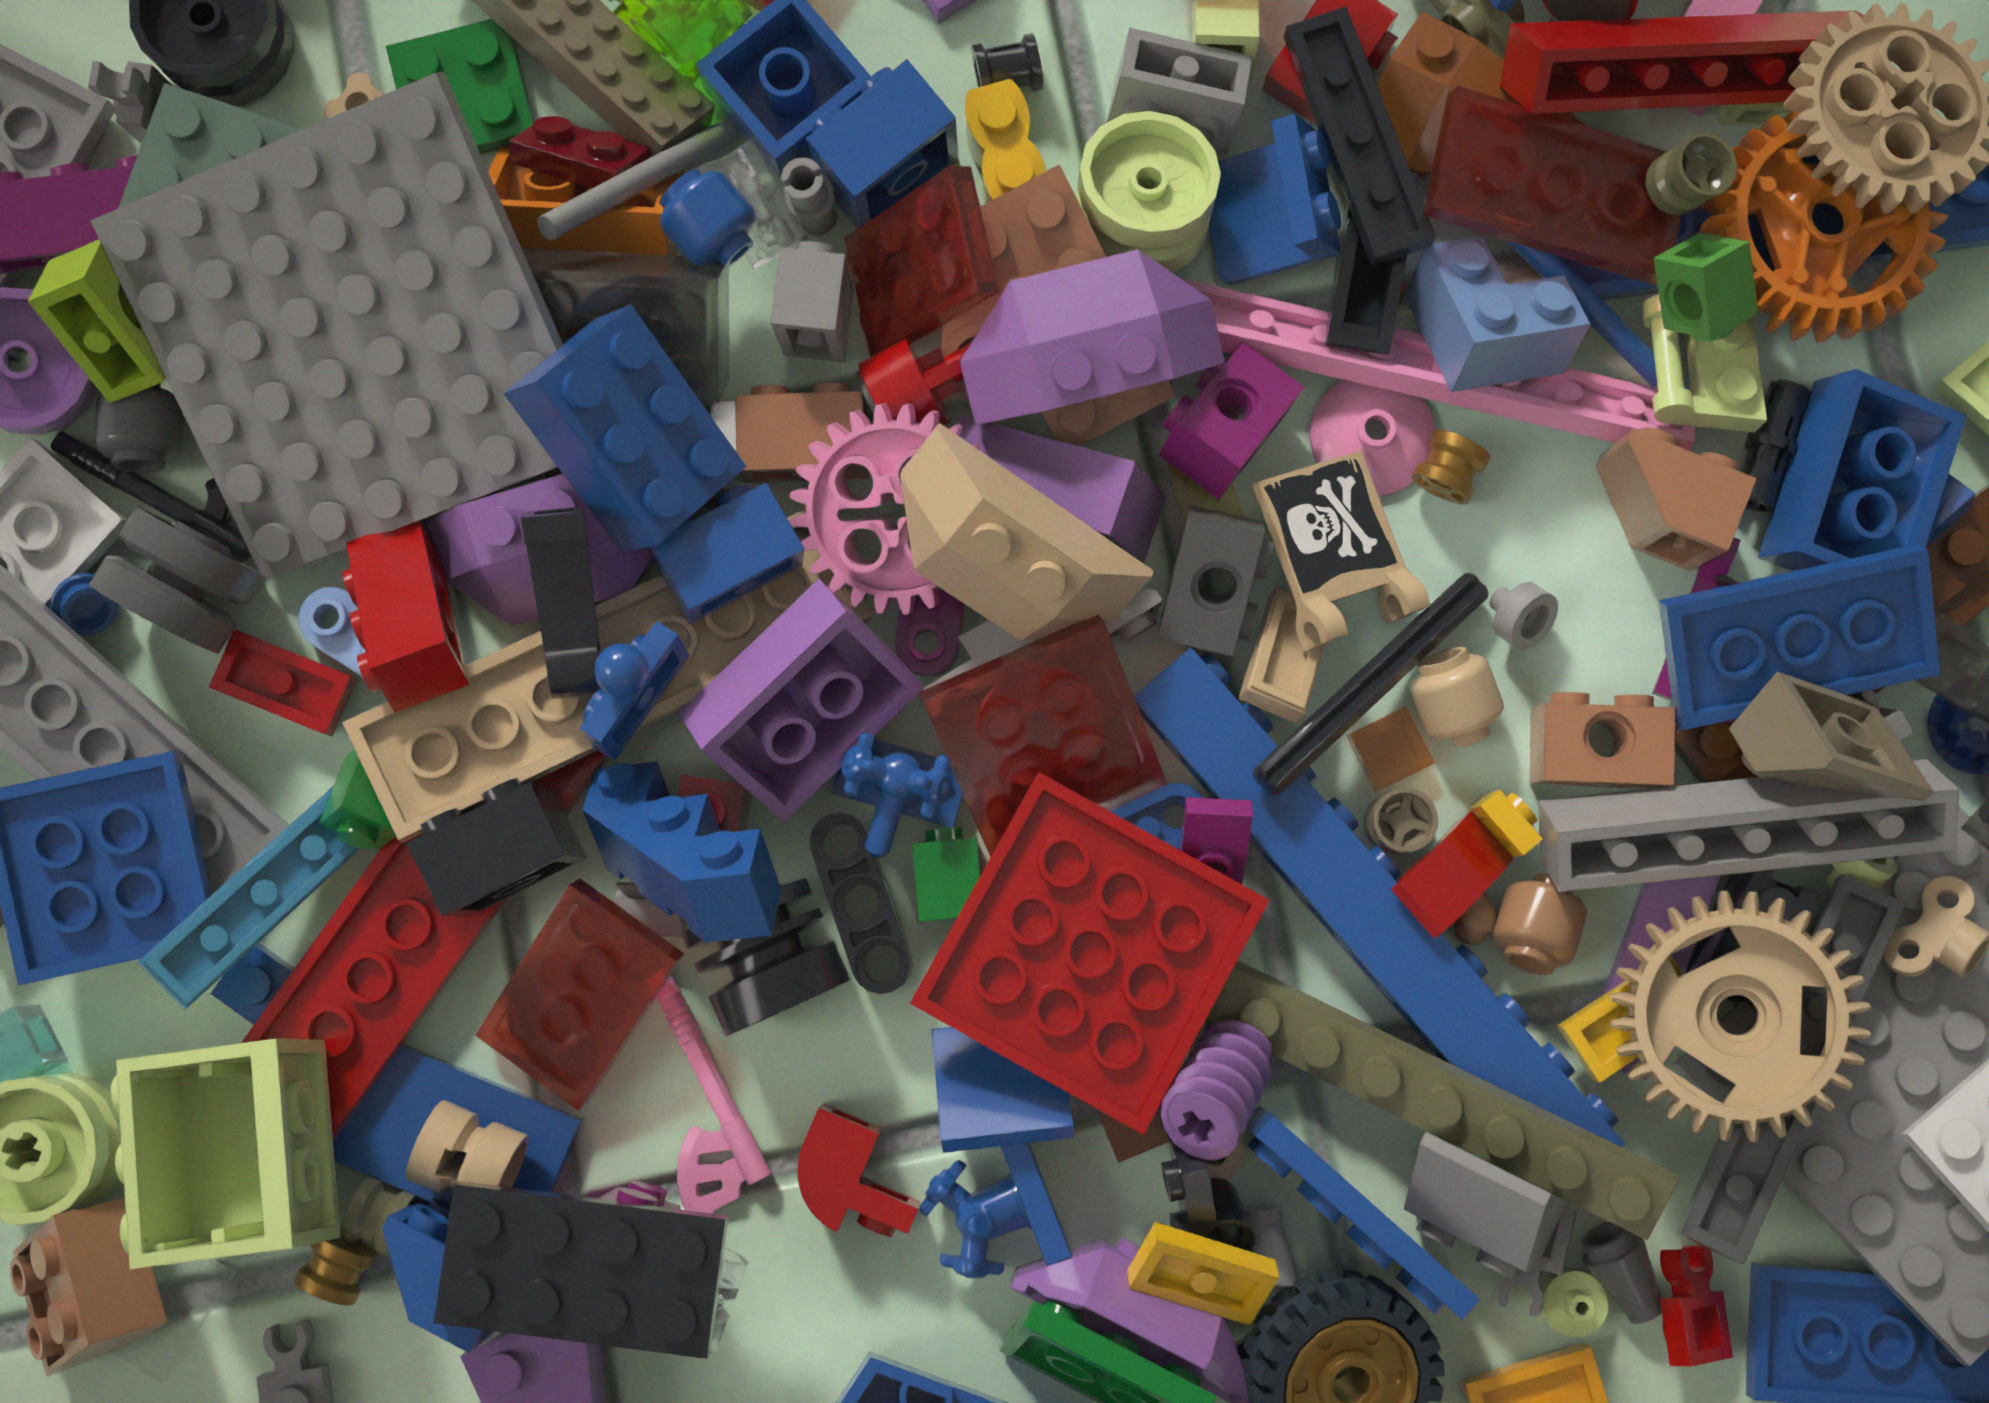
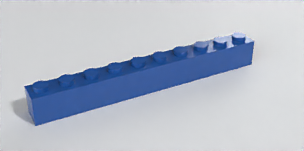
M1190 647L1132 697L1129 704L1211 798L1252 801L1253 819L1249 842L1437 1058L1620 1147L1625 1145V1142L1612 1129L1619 1122L1615 1114L1594 1093L1591 1092L1584 1097L1569 1080V1077L1575 1073V1070L1568 1060L1550 1043H1546L1541 1048L1525 1028L1531 1023V1019L1519 1004L1506 993L1498 998L1485 984L1482 978L1488 971L1478 957L1464 944H1460L1455 949L1443 934L1434 939L1392 892L1391 888L1396 883L1395 880L1402 875L1400 869L1380 847L1375 846L1369 851L1352 832L1359 826L1357 820L1337 798L1332 797L1326 802L1311 785L1310 782L1316 778V774L1310 766L1284 791L1275 796L1268 794L1255 781L1253 777L1254 768L1278 747L1268 735L1274 727L1258 707L1247 702L1241 705L1227 689L1226 685L1232 679L1224 667L1210 653L1206 652L1199 657Z

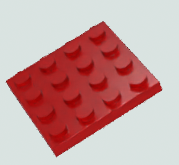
M1038 772L909 1004L1144 1135L1264 912L1269 899Z

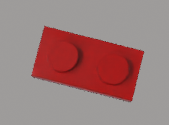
M234 629L209 688L333 737L358 678Z

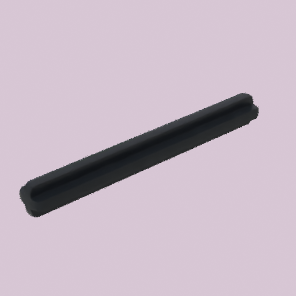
M1469 572L1464 573L1430 604V607L1421 612L1253 770L1255 781L1272 796L1284 791L1488 598L1489 592L1487 587L1479 581L1476 575Z

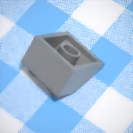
M1425 1132L1419 1145L1404 1210L1420 1218L1416 1226L1417 1231L1451 1248L1456 1237L1480 1248L1475 1259L1477 1262L1512 1279L1517 1268L1535 1274L1567 1201Z

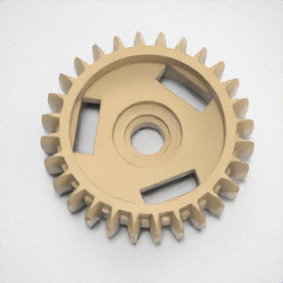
M1721 891L1718 895L1717 911L1709 912L1707 905L1701 897L1697 896L1691 900L1694 917L1687 920L1678 910L1670 907L1666 911L1673 928L1665 933L1661 928L1648 923L1645 929L1650 939L1654 942L1653 946L1649 950L1631 943L1628 946V950L1632 955L1641 961L1637 970L1632 968H1617L1616 974L1625 981L1632 983L1630 993L1618 992L1610 994L1611 1001L1628 1007V1016H1621L1610 1021L1611 1028L1630 1031L1631 1040L1625 1041L1615 1048L1617 1055L1632 1056L1637 1054L1641 1061L1628 1072L1629 1079L1634 1081L1650 1076L1654 1081L1648 1088L1644 1098L1649 1103H1652L1667 1094L1672 1100L1669 1103L1666 1117L1673 1121L1682 1115L1685 1109L1692 1111L1691 1128L1697 1134L1703 1131L1709 1119L1717 1120L1718 1134L1722 1141L1730 1139L1734 1123L1743 1124V1129L1750 1142L1758 1141L1759 1123L1768 1122L1779 1138L1786 1137V1124L1783 1117L1790 1114L1805 1127H1809L1812 1125V1120L1805 1106L1812 1101L1832 1111L1835 1105L1824 1091L1831 1083L1836 1087L1850 1090L1853 1086L1847 1077L1839 1072L1842 1063L1862 1066L1865 1062L1863 1057L1848 1049L1850 1039L1862 1040L1871 1038L1870 1031L1852 1025V1015H1859L1870 1011V1003L1850 1000L1848 995L1849 990L1855 989L1865 982L1864 978L1861 975L1842 976L1838 969L1852 957L1849 950H1842L1828 954L1824 947L1829 943L1834 935V931L1830 928H1825L1814 933L1812 936L1806 933L1805 930L1811 918V913L1807 910L1800 912L1791 922L1784 920L1785 900L1781 898L1774 900L1767 913L1759 911V900L1756 892H1748L1742 909H1734L1728 891ZM1730 927L1740 946L1739 948L1678 977L1668 959L1670 954ZM1802 986L1823 987L1827 999L1826 1041L1820 1056L1800 1054ZM1732 995H1741L1748 998L1754 1004L1757 1011L1755 1025L1750 1031L1741 1035L1725 1032L1717 1021L1716 1013L1719 1004L1725 998ZM1675 1046L1734 1083V1086L1723 1102L1715 1100L1663 1066Z

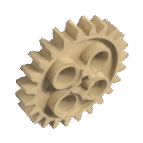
M1902 3L1898 5L1888 18H1886L1879 4H1873L1862 18L1852 10L1845 15L1837 26L1832 23L1828 24L1815 41L1811 42L1798 59L1801 64L1788 79V83L1796 89L1786 99L1784 107L1800 114L1787 126V133L1806 134L1808 139L1796 152L1797 157L1812 155L1818 157L1820 162L1811 174L1814 179L1823 177L1830 172L1837 177L1832 190L1834 196H1838L1849 186L1857 189L1856 207L1862 209L1874 196H1879L1883 214H1889L1902 200L1910 214L1916 213L1928 201L1936 207L1940 206L1955 192L1959 194L1976 179V175L1989 164V82H1983L1981 77L1989 70V60L1973 62L1969 57L1978 43L1975 38L1966 40L1959 45L1952 40L1957 23L1954 21L1945 25L1940 31L1932 28V10L1927 9L1916 22L1910 21L1906 4ZM1890 61H1892V62H1894L1896 65H1898L1899 68L1901 69V71H1899V70H1897L1895 67H1893V66L1891 65ZM1842 98H1845L1848 101H1850L1854 105L1856 110L1848 107L1843 102ZM1934 108H1937L1939 111H1941L1946 117V119L1937 114ZM1886 145L1894 148L1901 158L1890 153Z

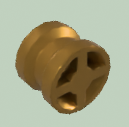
M1435 430L1427 443L1430 453L1425 462L1419 463L1416 466L1411 479L1420 488L1438 498L1460 505H1467L1474 493L1472 481L1476 473L1486 469L1491 456L1483 447L1464 436L1450 431Z
M337 1238L310 1244L313 1250L311 1259L308 1264L299 1267L294 1283L301 1290L321 1300L344 1306L354 1305L361 1292L358 1284L359 1278L364 1270L372 1267L377 1252L360 1240L353 1243L343 1238Z

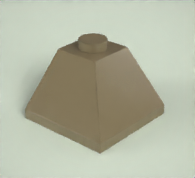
M1778 671L1729 728L1744 753L1742 755L1743 763L1751 772L1767 781L1779 779L1804 788L1926 801L1934 792L1874 704Z

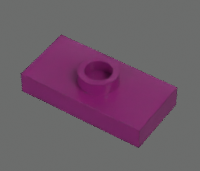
M1186 797L1180 850L1243 885L1253 819L1252 801Z

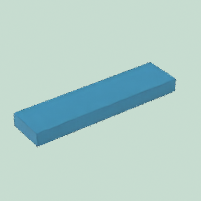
M333 786L137 962L183 1010L191 1006L360 850V848L350 846L339 840L336 836V831L319 824Z

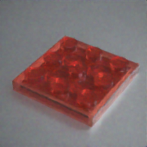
M1099 614L1088 620L1065 627L918 692L944 753L950 759L951 769L990 858L1038 772L1108 811L1114 810L1167 785L1106 624Z

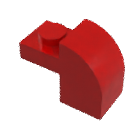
M823 1103L816 1112L798 1159V1184L805 1204L822 1224L835 1232L839 1230L849 1208L860 1213L856 1221L858 1224L875 1233L892 1237L895 1229L908 1234L921 1201L862 1176L882 1128Z

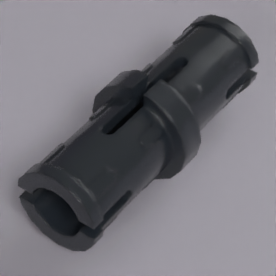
M1778 379L1777 382L1772 380L1769 383L1765 398L1767 421L1755 433H1748L1744 445L1746 450H1748L1742 473L1757 478L1745 507L1747 509L1765 512L1766 510L1771 512L1774 509L1783 472L1786 469L1789 458L1795 457L1798 447L1797 442L1794 440L1802 413L1811 393L1804 385Z

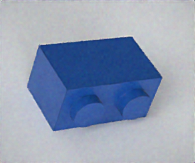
M767 483L752 490L749 489L748 485H741L726 492L714 502L715 509L694 520L690 516L659 545L651 547L652 559L689 625L802 566L805 549Z

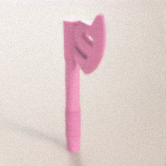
M665 966L647 975L648 980L658 998V1003L662 1006V1011L666 1014V1020L670 1022V1028L674 1030L675 1038L677 1037L679 1040L677 1041L679 1046H682L721 1125V1130L710 1132L694 1126L686 1134L678 1157L677 1184L680 1199L685 1210L715 1214L716 1209L741 1196L743 1181L746 1180L748 1185H751L770 1175L771 1171L744 1116H741L702 1037V1032L698 1029L699 1025L697 1021H694V1015L690 1013V1007L686 1005L685 997L681 995V989L677 987L668 967ZM731 1150L734 1155L733 1158L726 1160L724 1163H700L701 1154ZM717 1180L722 1182L720 1190L703 1196L699 1194V1183Z

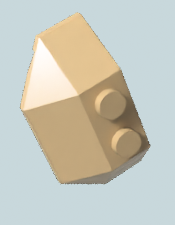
M940 423L902 469L900 477L914 570L1019 641L1112 621L1152 578L1153 570Z

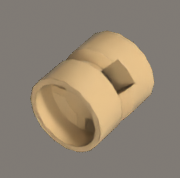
M446 1100L440 1101L427 1118L417 1137L407 1164L406 1179L438 1194L453 1188L454 1184L460 1181L512 1188L528 1149L529 1135L496 1121L484 1128L479 1124L477 1113Z

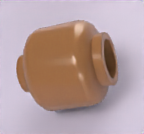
M1535 874L1532 881H1518L1507 887L1493 931V940L1498 948L1504 952L1503 959L1509 965L1528 973L1549 975L1554 972L1555 968L1566 966L1573 961L1587 917V909L1581 899L1570 891L1558 892L1549 874Z

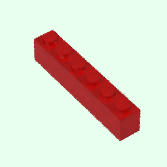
M1853 10V11H1854L1855 13H1857L1861 18L1864 16V15L1861 14L1860 12H1858V11H1856V10ZM1850 11L1511 23L1500 87L1531 114L1785 102L1796 89L1788 83V79L1801 64L1798 60L1801 54L1812 41H1815L1828 24L1832 23L1837 26Z

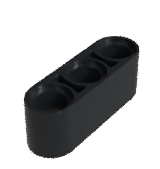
M843 812L829 813L820 818L814 825L809 841L811 853L852 973L861 987L868 992L876 994L891 993L903 986L911 976L913 959L879 858L871 856L865 848L869 832L866 825L850 814ZM836 825H850L858 836L857 850L846 860H834L825 850L824 840L826 834ZM862 884L872 887L879 897L877 913L873 918L865 922H859L851 918L845 908V899L848 892L853 887ZM878 945L891 947L900 958L901 966L899 973L890 982L882 983L875 981L866 970L865 962L867 955L871 949Z

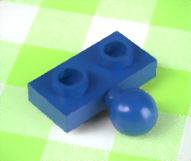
M656 621L646 636L639 635L631 644L619 643L605 648L595 662L594 674L601 689L588 702L583 713L584 722L579 729L595 749L614 761L690 656L677 633Z

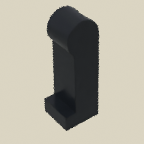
M584 506L523 512L521 523L527 547L552 699L594 695L601 689L594 674L595 662L599 656L600 641Z

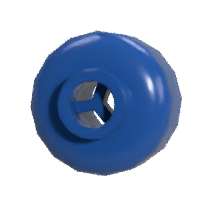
M692 169L676 180L665 191L659 201V204L664 209L659 219L663 233L689 262L696 267H706L720 261L727 268L738 261L754 243L748 236V233L756 220L755 210L721 172L708 171L701 174L698 169Z

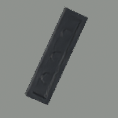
M1345 6L1286 26L1283 36L1318 129L1325 137L1331 163L1371 266L1431 247L1436 239L1435 232L1347 7Z

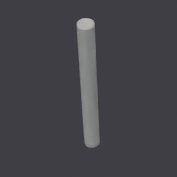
M722 119L539 216L537 224L541 234L548 240H554L730 145L738 137L735 125L728 119Z

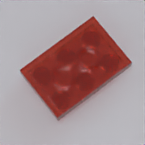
M949 166L844 238L847 249L846 260L853 276L860 308V325L866 336L870 357L906 338L913 344L999 293L971 166Z
M579 878L566 889L475 1036L579 1111L590 1101L685 954Z

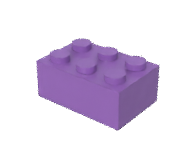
M819 578L678 714L705 754L782 821H786L842 767L841 759L851 747L857 745L861 734L869 733L875 736L924 687L897 654Z

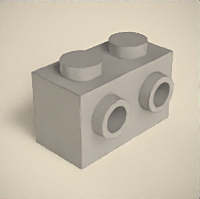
M1129 28L1115 77L1107 122L1123 114L1144 111L1177 116L1200 130L1215 151L1227 153L1245 105L1252 56Z

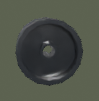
M129 0L130 28L141 51L181 89L233 106H244L267 95L287 72L294 53L293 24L280 0Z

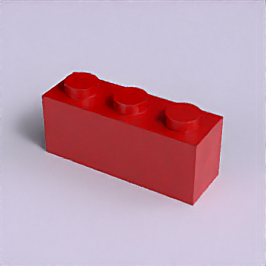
M419 520L388 532L367 534L346 542L350 569L342 571V576L352 602L358 607V610L350 612L349 616L354 633L360 645L365 649V653L357 655V662L368 689L371 692L381 689L392 710L396 713L469 686L470 683L447 579L434 543L422 521Z

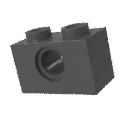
M1194 505L1188 506L1159 623L1158 639L1229 656L1234 655L1238 639L1249 641L1258 607L1257 603L1248 602L1253 577L1265 580L1274 545L1273 542L1263 540L1265 535L1263 522ZM1214 567L1227 569L1236 579L1234 586L1223 595H1211L1205 592L1198 581L1206 570Z

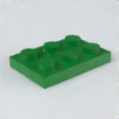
M1033 1301L1009 1328L999 1350L1098 1403H1214L1216 1395L1200 1387L1202 1381L1193 1372L1170 1363L1165 1364L1163 1368L1139 1356L1142 1351L1141 1348L1130 1339L1112 1332H1106L1104 1336H1101L1080 1325L1081 1317L1075 1311L1053 1301H1046L1044 1305Z

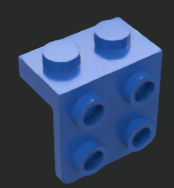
M1295 113L1271 121L1275 143L1218 160L1221 176L1209 227L1218 277L1229 285L1240 284L1342 254L1337 231L1341 228V215L1336 198L1330 191L1326 168L1330 166L1328 146L1323 133L1319 129L1315 130Z

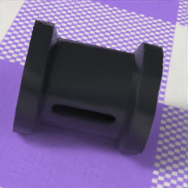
M1033 33L1024 34L1021 42L985 49L981 43L971 46L978 87L1011 79L1019 88L1030 86L1033 91L1043 89L1044 81L1041 59Z

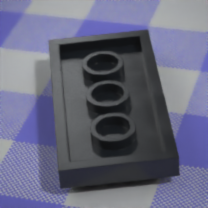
M457 1182L453 1186L434 1323L707 1359L711 1352L729 1216L471 1182Z

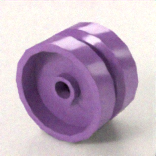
M1 287L0 428L12 434L45 435L69 427L90 408L98 389L29 304L28 300L33 290ZM26 350L31 357L29 368L20 373L10 370L11 361H20L18 352Z

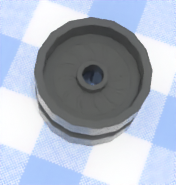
M136 505L119 535L126 546L151 560V564L146 568L120 555L106 556L89 586L157 626L206 650L219 654L232 633L235 624L228 613L203 598L207 592H210L236 605L249 604L265 576L230 556V549L179 521L174 525Z

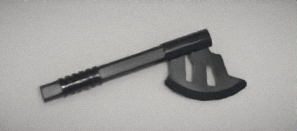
M60 431L51 442V450L67 458L72 464L79 466L84 471L98 479H102L103 482L110 484L114 488H119L174 521H179L231 550L230 555L242 562L250 558L251 554L234 518H232L229 524L225 523L229 508L214 478L205 484L208 500L205 510H199L137 473L114 468L111 465V459L102 455L98 449L86 442L79 441L64 431Z

